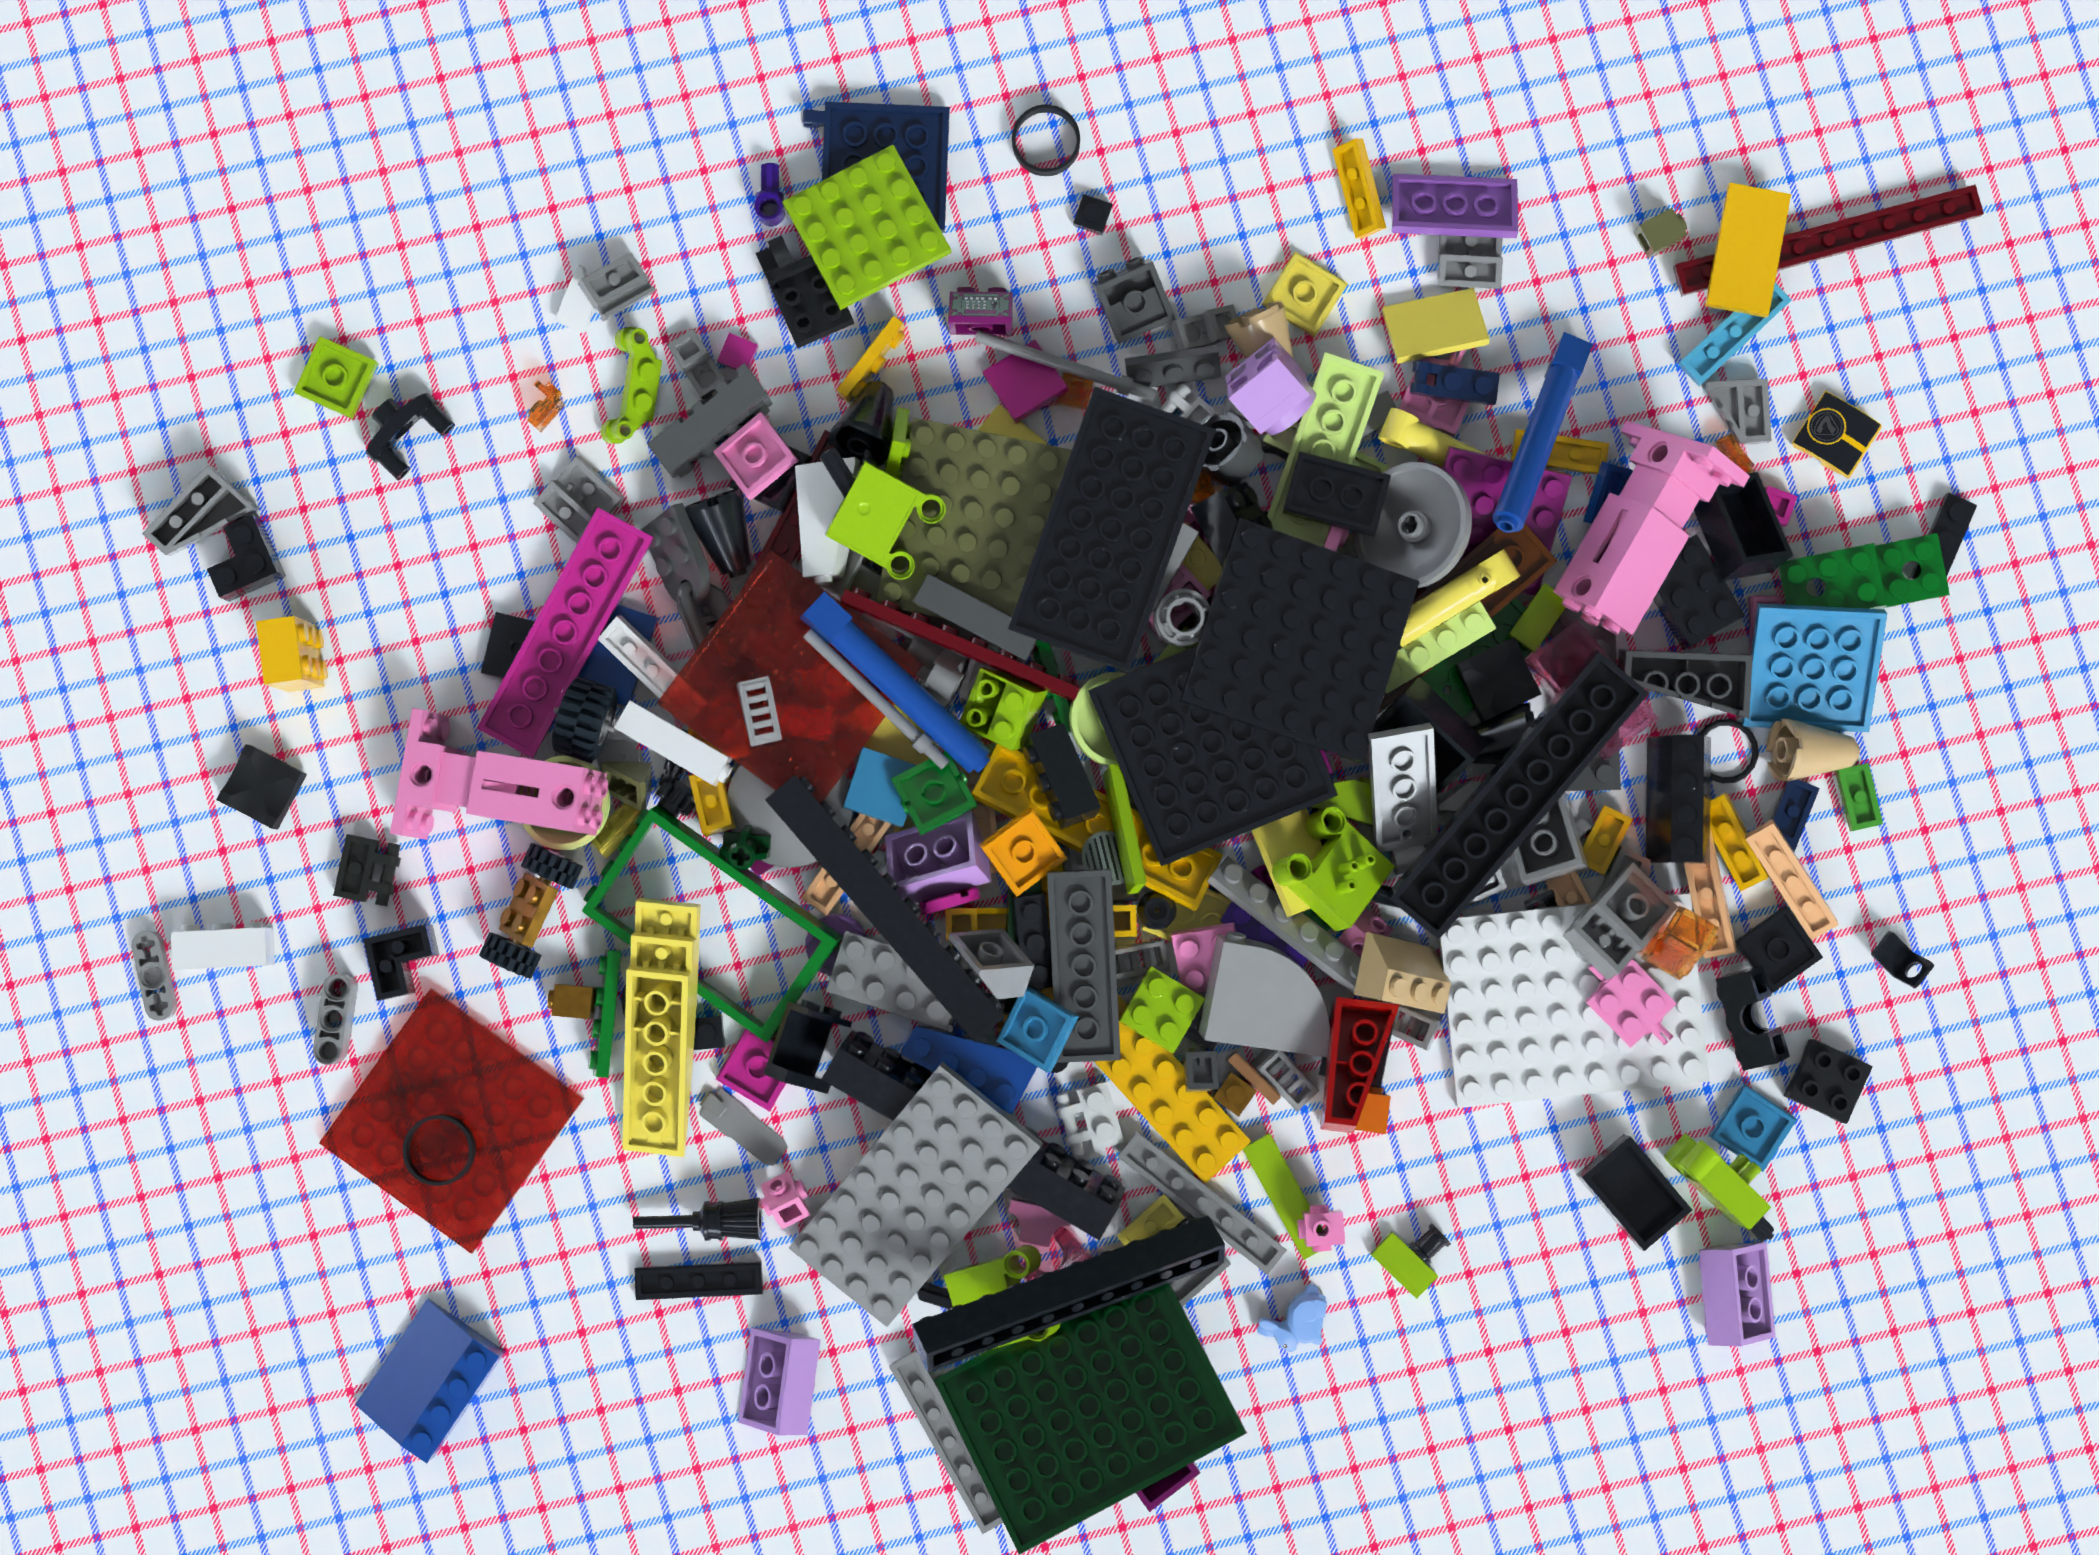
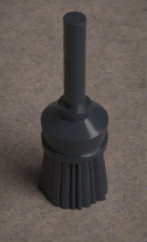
M760 1197L728 1203L723 1201H705L700 1211H693L692 1215L633 1216V1229L693 1228V1231L701 1232L705 1241H710L711 1239L723 1241L724 1237L761 1240L763 1222Z

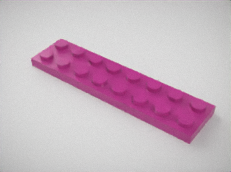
M597 507L476 729L534 759L556 719L555 707L559 708L567 688L576 677H579L598 642L599 636L607 626L648 551L653 539L652 536Z

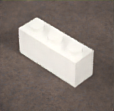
M263 921L244 922V928L232 929V923L212 924L213 930H201L200 924L181 925V931L171 932L172 970L275 965L274 927H264Z

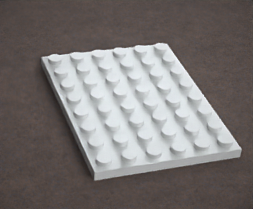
M1691 893L1667 895L1678 908L1648 944L1633 957L1640 967L1677 1003L1664 1016L1661 1022L1673 1034V1038L1669 1040L1660 1032L1668 1041L1666 1045H1663L1651 1032L1644 1035L1630 1048L1585 1002L1596 991L1600 980L1588 969L1590 963L1562 935L1591 903L1458 917L1439 939L1443 970L1451 982L1446 1012L1456 1107L1464 1108L1709 1082Z

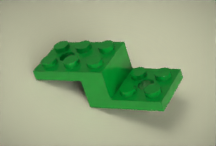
M1938 533L1874 546V543L1802 557L1788 560L1779 567L1786 605L1884 609L1950 595ZM1908 562L1917 563L1921 568L1920 576L1913 580L1905 578L1902 574L1903 566ZM1820 579L1825 583L1826 589L1822 595L1812 596L1807 592L1806 586L1810 580Z

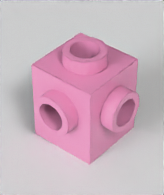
M1365 907L1352 927L1344 929L1337 940L1361 958L1366 932L1389 937L1393 928Z
M789 1171L761 1184L765 1196L760 1199L761 1204L768 1216L773 1215L781 1229L810 1216L804 1199L809 1196L801 1179L795 1181Z
M1329 1205L1309 1206L1310 1211L1302 1212L1303 1220H1297L1299 1239H1304L1307 1247L1312 1246V1251H1331V1245L1345 1244L1344 1217L1341 1209L1329 1210ZM1319 1224H1325V1229L1322 1232H1316Z

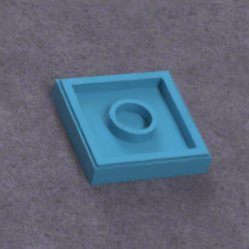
M862 747L842 808L902 828L907 814H905L903 807L900 805L901 799L892 784L891 778L917 765Z
M1028 985L1024 997H1017L996 1042L1047 1073L1052 1072L1079 1016Z
M1742 1084L1708 1137L1737 1156L1744 1154L1750 1160V1163L1755 1162L1761 1168V1172H1764L1798 1119L1747 1085Z

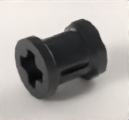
M1432 1223L1428 1226L1429 1230L1420 1239L1408 1244L1428 1266L1432 1263L1431 1258L1444 1246L1449 1247L1451 1245L1449 1240Z

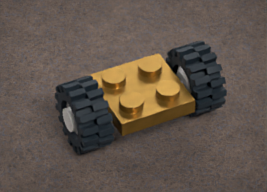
M534 843L530 844L521 867L540 877L524 873L523 877L518 880L514 887V896L509 907L503 911L500 918L499 930L512 938L510 940L489 932L479 954L486 961L529 979L532 978L542 955L528 947H533L559 891L550 885L551 881L573 889L583 868L582 865L566 858V856Z

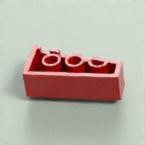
M1336 997L1331 1013L1321 1130L1352 1133L1356 1128L1397 1015L1399 1004Z

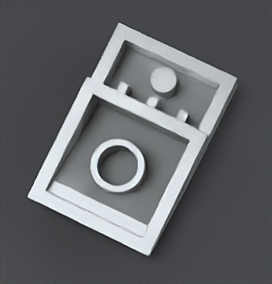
M1632 862L1591 902L1562 936L1595 969L1609 980L1618 975L1634 955L1648 944L1678 906Z

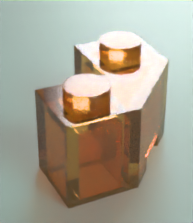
M1679 906L1663 933L1657 932L1641 959L1668 975L1681 980L1683 976L1686 977L1691 972L1705 951L1709 952L1712 950L1718 940L1716 932L1719 927L1687 908Z

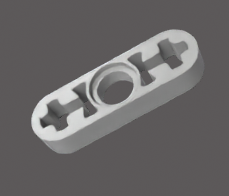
M141 931L134 936L131 947L145 1012L153 1020H168L177 1011V1001L164 940L155 931ZM145 937L148 940H154L155 946L150 948L151 957H159V962L154 961L144 964L143 959H150L148 950L141 948V944L146 942ZM154 966L162 971V980L156 985L150 984L146 977L147 971ZM165 987L166 992L159 993L160 1000L168 1003V1008L163 1009L164 1015H162L161 1011L154 1010V1005L159 1003L157 994L150 995V990H159Z

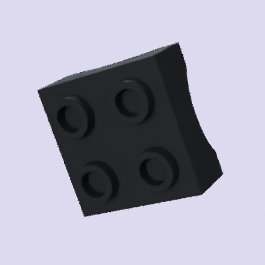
M1515 637L1454 665L1481 722L1542 694L1524 660Z
M245 744L230 778L216 800L271 829L278 830L307 774L252 745Z
M1809 1039L1799 1066L1783 1096L1840 1123L1847 1124L1873 1066L1815 1039Z

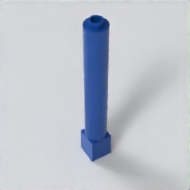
M1566 332L1563 333L1554 349L1544 376L1545 380L1492 517L1493 522L1503 532H1517L1524 527L1576 384L1584 370L1593 346L1592 343Z
M824 591L802 614L800 619L827 643H830L968 773L972 770H975L977 773L980 772L991 760L987 756L990 749L851 620L853 617Z

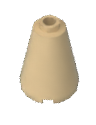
M1282 300L1268 303L1269 308L1266 310L1265 308L1259 309L1258 307L1230 320L1229 324L1224 325L1227 333L1246 359L1273 337L1294 359L1285 307Z
M1787 718L1782 719V721H1776L1768 733L1766 752L1772 753V762H1767L1772 777L1777 781L1788 782L1852 767L1859 758L1860 748L1852 736Z

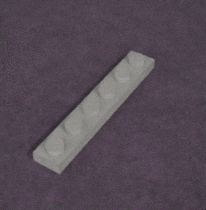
M1227 856L1207 882L1354 994L1361 958L1302 912L1287 917L1278 894Z
M1136 1131L1118 1154L1122 1161L1193 1217L1199 1219L1209 1215L1221 1238L1267 1275L1287 1251L1285 1247L1138 1131Z
M917 1349L890 1364V1370L982 1535L1002 1524L1003 1521L934 1382V1378L930 1372H927Z

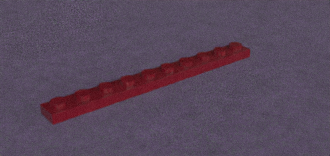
M1976 184L1784 235L1777 271L1979 218L1984 215ZM1714 254L1673 266L1681 297L1708 290Z

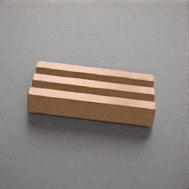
M1233 1052L1226 1059L1272 1105L1281 1098V1095L1237 1052Z

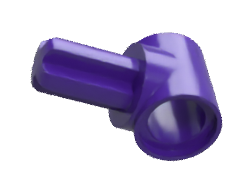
M764 163L761 165V191L756 192L754 208L760 222L766 226L773 227L779 225L785 217V208L782 202L784 201V193L779 192V165ZM766 204H776L778 206L776 213L773 215L763 214L762 209Z

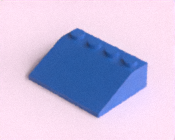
M428 1298L355 1405L400 1446L427 1464L443 1446L506 1351Z

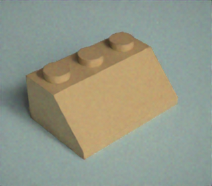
M1366 932L1354 995L1445 1014L1451 982L1444 973L1442 963L1434 947Z

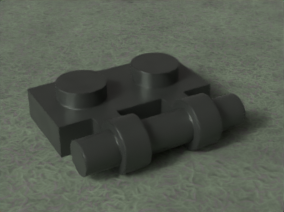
M346 834L333 896L367 902L369 890L377 892L375 904L387 907L389 897L394 893L395 885H392L395 869L400 866L401 858L398 856L401 845L388 843L385 855L377 853L379 840ZM375 862L384 864L380 882L371 881Z

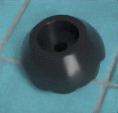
M1156 891L1146 893L1137 905L1138 917L1141 923L1149 929H1165L1170 926L1176 917L1177 908L1175 902ZM1155 907L1160 909L1159 913L1154 912Z

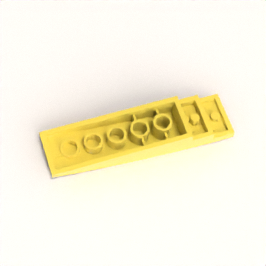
M638 898L635 902V932L631 935L630 966L626 969L622 1150L678 1157L685 1156L695 1038L701 904Z

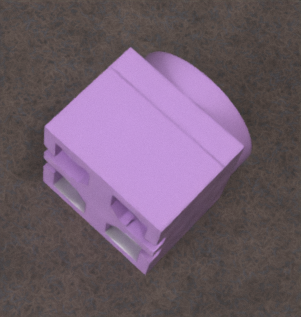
M1274 337L1225 376L1226 383L1228 384V399L1260 434L1266 431L1268 435H1275L1286 430L1307 412L1316 397V392L1307 382L1306 373Z

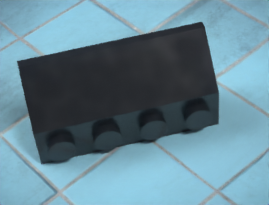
M1706 735L1648 737L1646 858L1650 859L1651 863L1710 864L1711 737Z

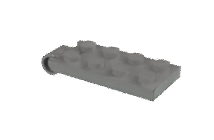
M1430 723L1368 734L1374 847L1380 853L1391 851V863L1395 866L1393 868L1395 875L1404 874L1425 850L1424 845L1430 844L1438 834L1434 728Z
M845 931L826 989L827 992L952 1032L954 1018L891 945Z

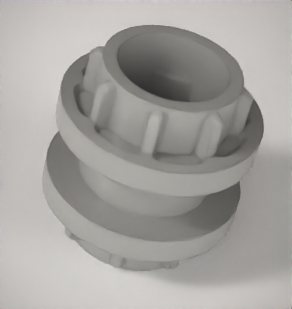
M1189 589L1172 591L1161 598L1154 609V628L1159 637L1170 645L1183 647L1199 641L1210 605L1196 591ZM1181 604L1189 607L1194 616L1193 627L1184 632L1177 630L1170 619L1172 608Z

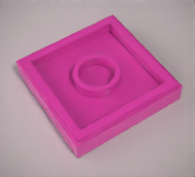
M1035 339L1025 345L1043 351ZM1013 354L1008 355L982 372L1015 423L1020 422L1069 391L1056 369Z
M745 1028L715 1080L770 1112L787 1084L763 1074L775 1040L771 1039L766 1043Z

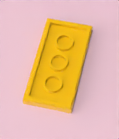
M1729 182L1705 306L1764 318L1769 316L1791 194Z

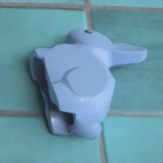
M1309 1283L1305 1287L1304 1292L1297 1294L1288 1303L1284 1321L1278 1322L1263 1317L1258 1321L1257 1333L1266 1337H1274L1277 1344L1288 1352H1294L1297 1349L1298 1342L1322 1345L1321 1330L1323 1318L1326 1314V1297L1319 1293V1289L1315 1284Z

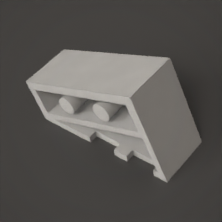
M207 465L142 534L164 555L172 556L224 529L223 527L235 523L260 509L217 469Z

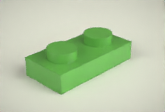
M1869 763L1836 770L1835 774L1849 831L1882 825L1883 820Z

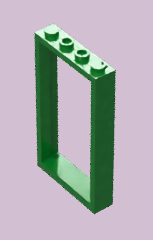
M657 805L650 810L644 809L635 821L638 828L632 836L627 834L618 846V850L621 853L615 861L611 859L601 871L600 875L604 878L598 887L593 885L586 893L583 900L587 903L582 912L631 946V935L635 931L599 905L654 824H657L821 941L765 1024L698 977V995L767 1043L778 1031L788 1001L793 1003L799 1001L843 936L749 869L738 870L732 867L727 857L720 855V849L660 806Z

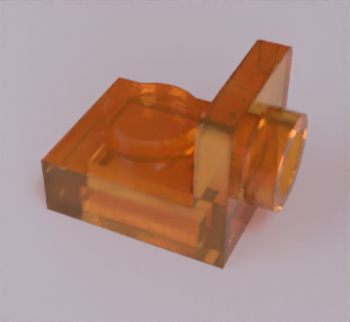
M537 380L534 386L546 398L543 401L538 400L528 412L530 416L527 421L542 433L565 407V404L559 399L562 393L548 381L544 386Z

